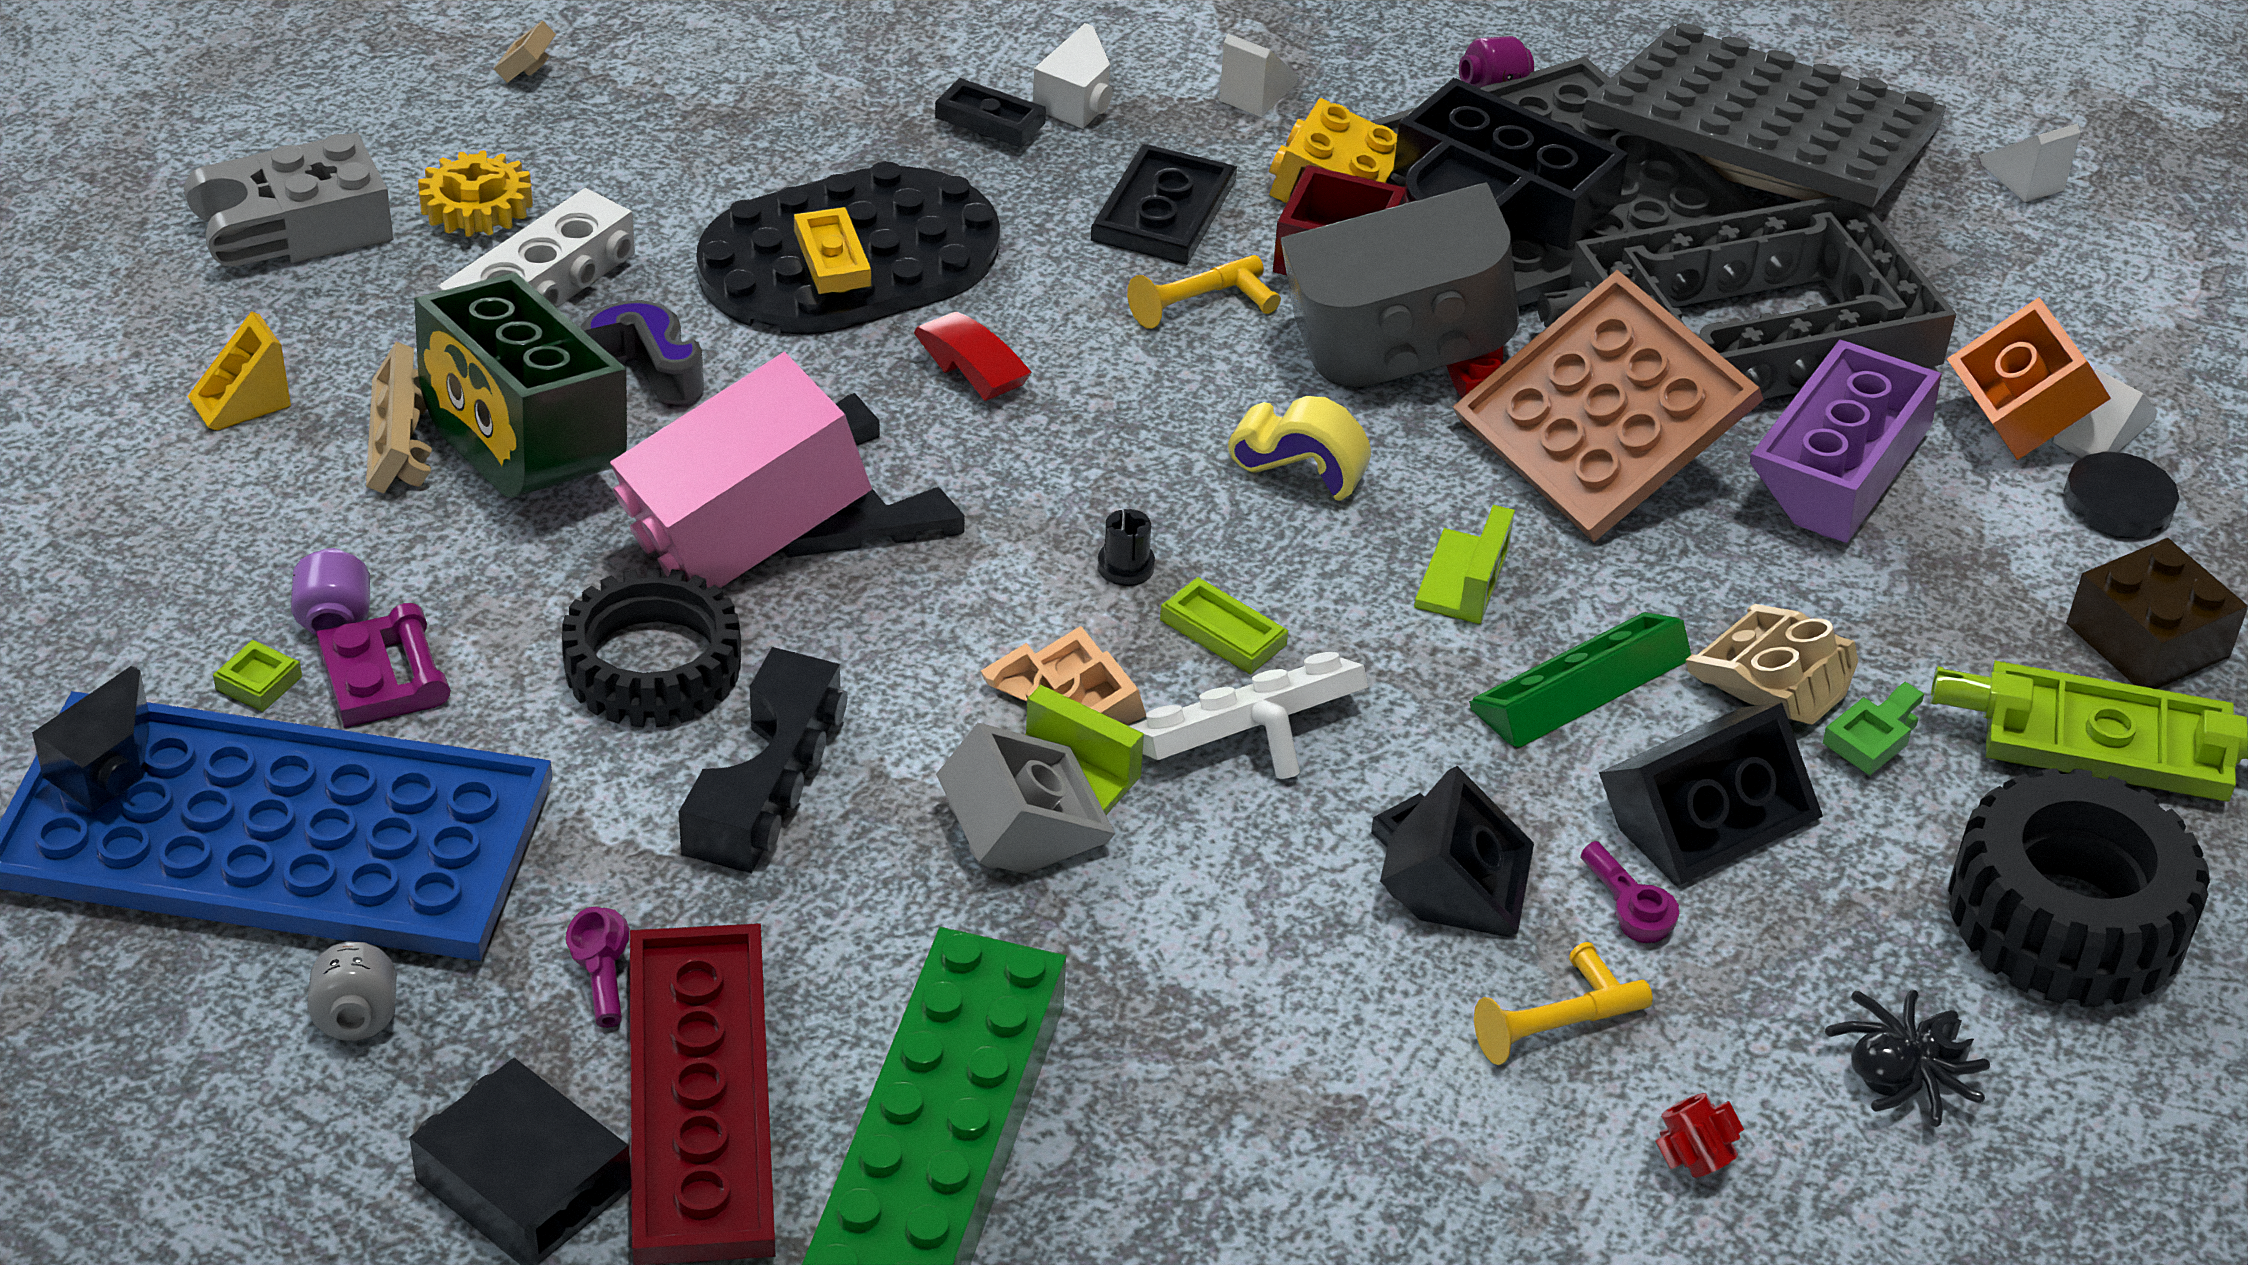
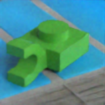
M1905 681L1879 706L1863 697L1826 727L1823 744L1871 776L1908 745L1911 730L1917 726L1919 719L1911 711L1922 703L1924 693Z

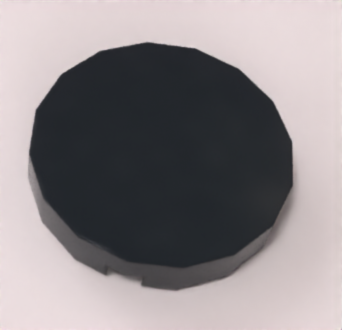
M2105 451L2086 455L2073 464L2064 487L2066 504L2073 513L2076 507L2080 513L2085 515L2084 523L2097 531L2115 537L2140 538L2150 536L2152 529L2161 527L2162 531L2170 525L2180 499L2176 483L2165 470L2149 460L2119 452Z

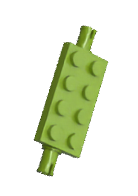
M1994 660L1989 677L1944 669L1941 666H1937L1934 673L1930 704H1942L1983 712V718L1987 719L1985 758L2045 769L2057 768L2058 771L2070 773L2073 769L2092 771V777L2108 780L2109 775L2125 780L2127 781L2126 783L2227 802H2230L2236 786V764H2239L2242 759L2248 760L2247 717L2235 715L2234 703L1996 660Z

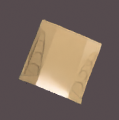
M1759 604L1751 605L1747 609L1748 613L1698 655L1692 654L1686 659L1688 672L1700 681L1714 684L1725 692L1756 706L1782 702L1788 719L1811 725L1846 696L1858 664L1855 641L1834 634L1833 625L1830 621L1819 618L1810 619L1799 611Z

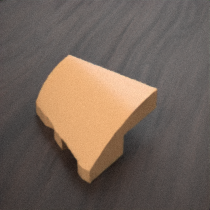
M1079 626L1037 653H1034L1030 646L1025 643L981 670L983 679L989 686L1026 702L1027 698L1041 684L1125 725L1146 717L1139 689L1108 651L1103 653L1082 626Z

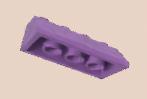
M1840 339L1753 450L1750 456V464L1795 525L1817 532L1824 537L1848 543L1932 426L1942 373Z

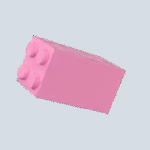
M785 351L610 461L619 481V485L613 488V492L624 511L631 518L635 517L636 522L630 525V529L641 548L648 555L655 550L661 556L658 558V562L667 577L672 569L685 571L686 582L694 575L706 579L707 588L714 584L719 588L723 587L872 490L845 414Z

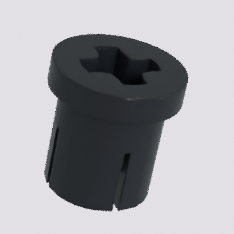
M1124 509L1122 530L1123 512L1122 510L1112 512L1106 519L1105 543L1098 554V571L1105 580L1120 586L1139 585L1151 578L1155 568V556L1150 549L1151 522L1149 517L1141 511Z

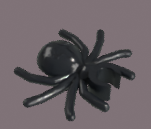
M1910 990L1904 999V1027L1897 1018L1877 1001L1860 991H1854L1851 995L1852 1000L1871 1011L1886 1025L1875 1022L1846 1021L1830 1025L1825 1029V1034L1828 1037L1847 1033L1866 1034L1853 1047L1851 1064L1854 1071L1863 1078L1870 1089L1881 1095L1889 1096L1874 1100L1871 1103V1109L1875 1112L1901 1105L1921 1090L1923 1080L1927 1086L1931 1104L1930 1123L1933 1127L1941 1125L1943 1114L1937 1080L1967 1100L1975 1103H1982L1985 1100L1984 1093L1968 1087L1951 1075L1974 1074L1986 1071L1990 1068V1062L1985 1058L1966 1061L1974 1040L1973 1038L1958 1043L1952 1042L1956 1040L1962 1020L1958 1019V1013L1954 1010L1941 1012L1922 1020L1916 1030L1915 1004L1919 998L1916 990Z

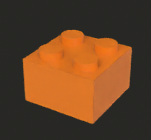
M2040 297L1947 358L1965 387L2017 460L2111 399L2089 362Z

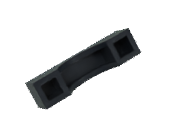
M775 647L770 649L749 686L751 730L764 738L769 745L760 754L741 764L724 768L702 769L678 811L682 856L752 874L763 852H771L774 849L780 834L783 814L787 808L794 809L797 806L802 794L806 771L809 766L816 767L820 763L829 728L831 725L838 726L844 717L848 694L847 691L841 690L839 663Z

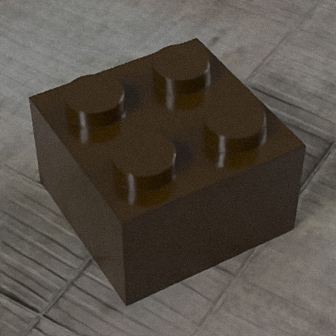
M2165 538L2083 572L2066 624L2132 684L2158 689L2229 658L2247 613L2248 605L2172 540Z

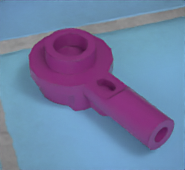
M1599 841L1591 842L1582 850L1580 858L1614 894L1613 898L1616 901L1615 915L1619 920L1621 930L1626 936L1641 943H1655L1664 939L1675 928L1679 919V905L1670 893L1654 885L1638 884Z
M593 906L580 911L572 919L566 931V944L572 959L590 973L595 1023L599 1027L610 1028L617 1026L622 1021L615 961L626 948L630 928L627 920L616 910Z

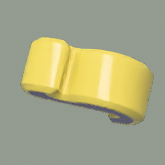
M1305 396L1292 402L1283 417L1275 415L1274 408L1270 403L1263 402L1252 406L1246 412L1228 441L1231 458L1237 465L1252 473L1313 457L1317 463L1320 476L1337 501H1341L1352 494L1367 470L1371 457L1370 443L1362 426L1345 407L1326 397Z

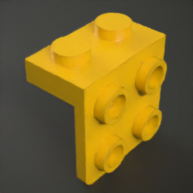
M1320 97L1306 120L1298 119L1287 139L1286 146L1281 145L1269 169V173L1276 176L1269 195L1287 204L1307 165L1386 183L1393 172L1397 134L1386 126L1377 125L1350 112L1340 104L1331 103Z

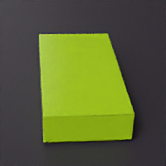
M1196 577L1161 605L1160 621L1250 675L1287 646L1289 630L1199 577Z

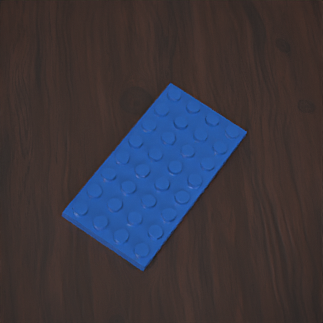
M71 691L60 713L89 693ZM147 702L150 717L143 778L133 784L126 792L116 796L95 812H91L43 778L38 756L36 755L0 820V889L336 940L365 942L376 946L481 961L553 776L551 760Z

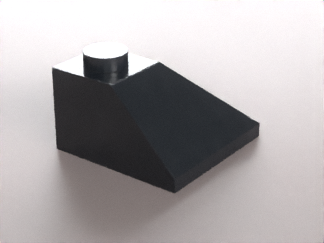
M1456 766L1449 769L1390 836L1380 882L1386 887L1393 898L1399 900L1421 921L1510 937L1519 931L1534 842Z

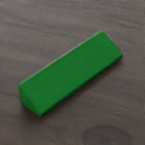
M1643 612L1474 697L1473 700L1469 701L1471 710L1507 743L1514 747H1522L1685 663L1686 659L1691 656V650L1684 620L1672 616Z

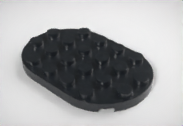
M881 161L875 163L870 168H863L843 174H833L825 179L796 187H786L780 191L750 200L742 199L735 201L731 204L730 209L720 214L708 225L699 239L696 253L698 282L704 295L712 305L728 317L745 325L751 326L755 319L767 325H780V332L784 334L833 332L942 301L973 287L988 274L990 262L999 253L1000 223L990 201L980 191L971 186L966 178L951 176L931 169L899 166L891 161ZM845 207L871 268V286L851 289L841 293L819 294L794 232V214Z

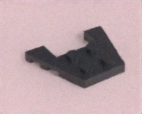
M856 393L847 395L836 403L846 416L856 446L880 437L879 419ZM939 486L890 505H886L872 489L781 548V550L788 558L858 549L861 548V539L889 536L895 543L916 541V532L942 529L944 537L955 536L964 533L965 515Z

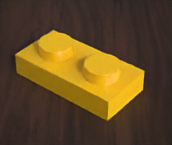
M845 207L794 214V232L819 294L841 293L851 289L871 286V268Z

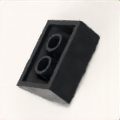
M1782 702L1736 709L1599 772L1619 830L1674 885H1682L1823 817Z

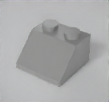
M977 722L936 774L948 798V806L956 815L966 835L970 852L979 863L989 868H1002L1028 874L1108 843L1115 835L1074 753L1068 746Z

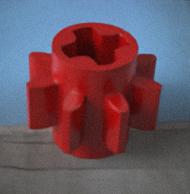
M1700 1093L1678 1102L1662 1113L1661 1118L1667 1128L1659 1132L1661 1137L1656 1139L1655 1142L1670 1170L1684 1164L1685 1168L1688 1167L1692 1177L1697 1178L1713 1173L1737 1158L1738 1152L1732 1142L1741 1138L1739 1133L1744 1128L1730 1101L1715 1107L1706 1093Z

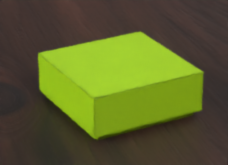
M251 640L213 674L215 690L261 712H264L302 678L300 661L255 640Z

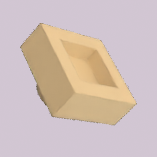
M542 20L512 43L494 67V70L506 83L523 71L528 76H531L548 60L549 55L545 52V49L556 34Z

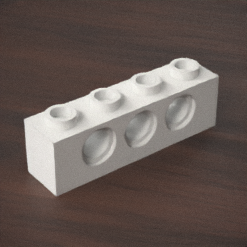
M584 188L438 285L437 290L439 292L516 272L557 308L635 254L632 211Z

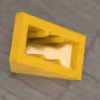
M253 311L249 313L187 396L206 425L213 430L218 431L291 406L282 345L260 314Z

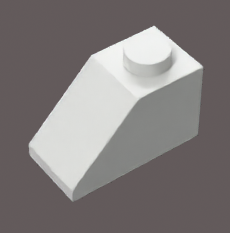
M1084 23L1034 68L1033 103L1045 106L1046 115L1082 129L1098 114H1102L1107 110L1113 94L1112 87L1109 85L1110 63L1092 25Z

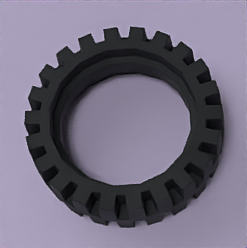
M647 568V577L639 578L635 569L623 572V582L620 583L612 575L601 580V591L593 586L588 587L582 592V601L575 599L569 606V615L564 616L562 623V656L568 686L573 689V695L580 704L585 701L587 702V708L590 712L598 716L606 710L607 720L620 724L625 715H628L630 717V724L633 727H644L646 718H655L656 727L669 726V716L676 714L679 721L684 723L694 719V708L698 709L702 714H706L714 709V699L721 702L726 699L730 694V686L735 687L739 678V670H741V634L735 606L730 598L724 599L723 590L715 584L707 588L706 579L694 575L686 582L685 571L672 569L668 578L661 577V568ZM666 622L686 626L703 635L710 643V647L692 662L672 670L646 673L619 669L598 658L594 653L595 647L611 633L633 624Z

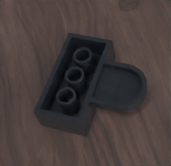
M1453 77L1399 121L1393 173L1406 178L1405 204L1487 182L1508 226L1518 228L1538 237L1549 245L1569 250L1576 241L1580 240L1620 203L1628 152Z

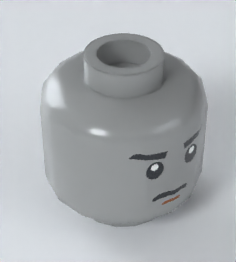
M344 942L331 946L321 953L311 968L307 1009L314 1025L325 1035L344 1041H360L373 1037L385 1029L395 1013L397 972L391 958L380 948L365 942Z

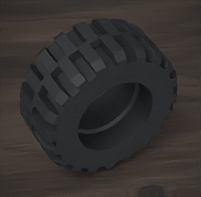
M2057 768L2045 769L2036 772L2033 778H2029L2025 773L2004 782L2002 787L1998 786L1992 789L1980 799L1979 806L1972 810L1950 877L1948 892L1951 896L1949 908L1956 926H1960L1959 934L1971 952L1977 950L1981 952L1980 960L1982 964L1995 975L1999 972L2006 974L2011 978L2010 984L2026 993L2030 988L2045 993L2044 1000L2063 1004L2066 999L2079 1000L2080 1007H2099L2104 1005L2107 999H2111L2114 1005L2138 999L2140 992L2143 995L2154 992L2165 985L2168 977L2176 974L2182 965L2209 895L2207 891L2210 883L2209 867L2205 859L2202 858L2204 853L2193 832H2184L2186 825L2172 808L2165 811L2159 806V800L2156 796L2144 789L2138 793L2126 787L2127 781L2111 775H2109L2108 780L2092 777V771L2073 769L2070 774H2059ZM2042 874H2060L2087 881L2102 889L2113 899L2091 898L2072 893L2052 883Z

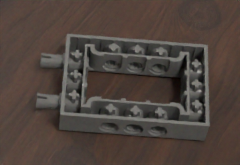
M1837 196L1576 241L1568 290L1542 293L1537 300L1540 321L1544 322L1543 325L1545 327H1549L1618 269L1683 323L1682 312L1679 308L1672 307L1824 280L1841 303L1822 307L1818 304L1808 305L1805 310L1773 316L1770 313L1760 314L1757 319L1730 324L1716 322L1705 325L1700 330L1699 338L1760 387L1763 399L1799 392L1840 339L1925 368L1943 365L1957 315L1868 206Z

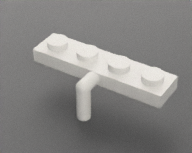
M1337 652L1318 653L1307 657L1304 660L1305 666L1289 672L1283 669H1276L1256 674L1252 677L1253 684L1236 690L1232 687L1208 690L1199 696L1200 702L1183 708L1179 705L1155 708L1146 713L1147 720L1130 725L1129 727L1144 733L1143 754L1160 760L1246 729L1264 725L1266 727L1276 778H1290L1298 775L1300 771L1288 715L1368 688L1365 668L1363 664L1341 658Z

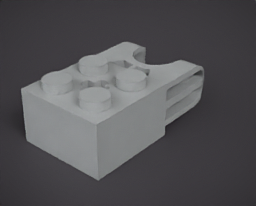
M358 132L346 135L334 134L319 141L296 146L284 145L272 151L202 166L192 171L185 181L184 195L189 208L201 220L209 221L205 234L207 248L214 260L223 266H241L285 255L288 256L291 263L394 240L388 189Z

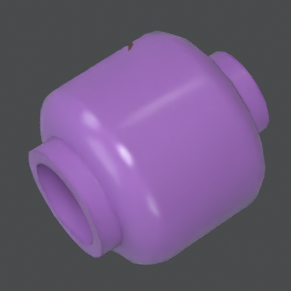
M327 548L303 557L296 564L292 576L291 612L297 623L317 636L316 631L367 619L370 606V573L364 562L353 554L340 549Z

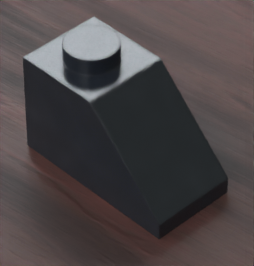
M131 665L32 732L43 778L91 812H95L116 796L123 794L133 784L143 778L150 715L139 669Z

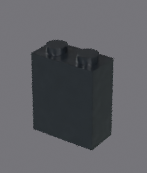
M515 1057L493 1074L481 1077L468 1093L440 1114H434L427 1118L418 1130L409 1137L416 1181L520 1265L540 1264L632 1189L629 1145Z

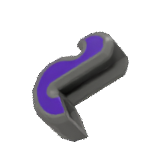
M644 300L618 302L594 311L581 324V329L622 365L628 359L637 358L660 402L671 405H685L693 402L702 394L704 390V377L700 344L694 339H689L685 342L681 341L679 319L674 312L664 305Z

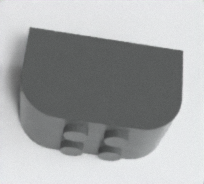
M1487 182L1281 237L1294 318L1313 366L1320 375L1335 384L1349 387L1371 386L1483 356L1505 345L1518 328L1519 309L1510 231Z

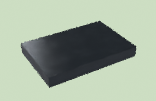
M1145 143L1142 144L1091 226V241L1188 265L1236 182L1237 166Z

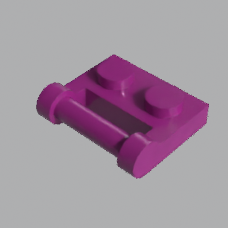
M403 603L393 608L388 616L316 631L319 651L344 728L435 708L445 703L450 697L451 690L446 676L443 672L437 670L424 632L427 629V621L419 605ZM402 643L414 678L409 683L398 685L385 646Z

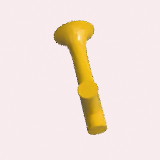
M1251 255L1211 268L1210 271L1163 285H1154L1146 276L1135 275L1130 280L1127 291L1129 307L1134 318L1140 325L1150 329L1159 325L1162 318V310L1167 306L1213 290H1222L1236 285L1265 314H1270L1277 309L1281 302V297L1258 279L1263 275L1264 267L1257 255Z
M1584 942L1571 951L1569 960L1574 967L1580 970L1595 991L1587 992L1580 997L1517 1011L1502 1010L1492 998L1483 997L1478 1000L1474 1010L1476 1037L1484 1055L1491 1063L1501 1065L1507 1061L1511 1045L1523 1037L1587 1020L1597 1021L1650 1007L1653 1001L1651 988L1643 979L1620 984L1597 954L1595 946L1590 942Z

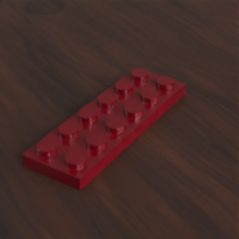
M761 923L630 930L633 1265L776 1257Z

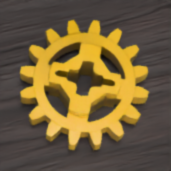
M480 150L478 154L469 155L463 151L458 152V160L453 162L442 157L439 159L440 169L427 167L425 169L426 178L418 180L421 214L428 215L431 226L444 223L445 233L449 234L457 228H462L466 237H471L474 232L483 231L487 235H493L494 226L500 225L503 228L511 229L513 228L512 218L525 219L527 217L526 208L533 207L530 172L522 171V163L519 160L507 164L506 154L503 153L492 159L487 158L485 150Z

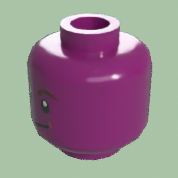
M1514 36L1477 38L1469 44L1459 62L1461 81L1478 88L1529 76L1530 72H1534V59L1530 50Z

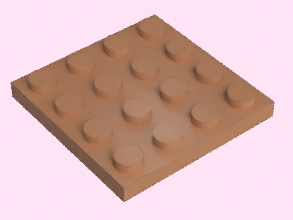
M1617 269L1452 407L1463 424L1588 538L1595 542L1764 399L1760 387Z

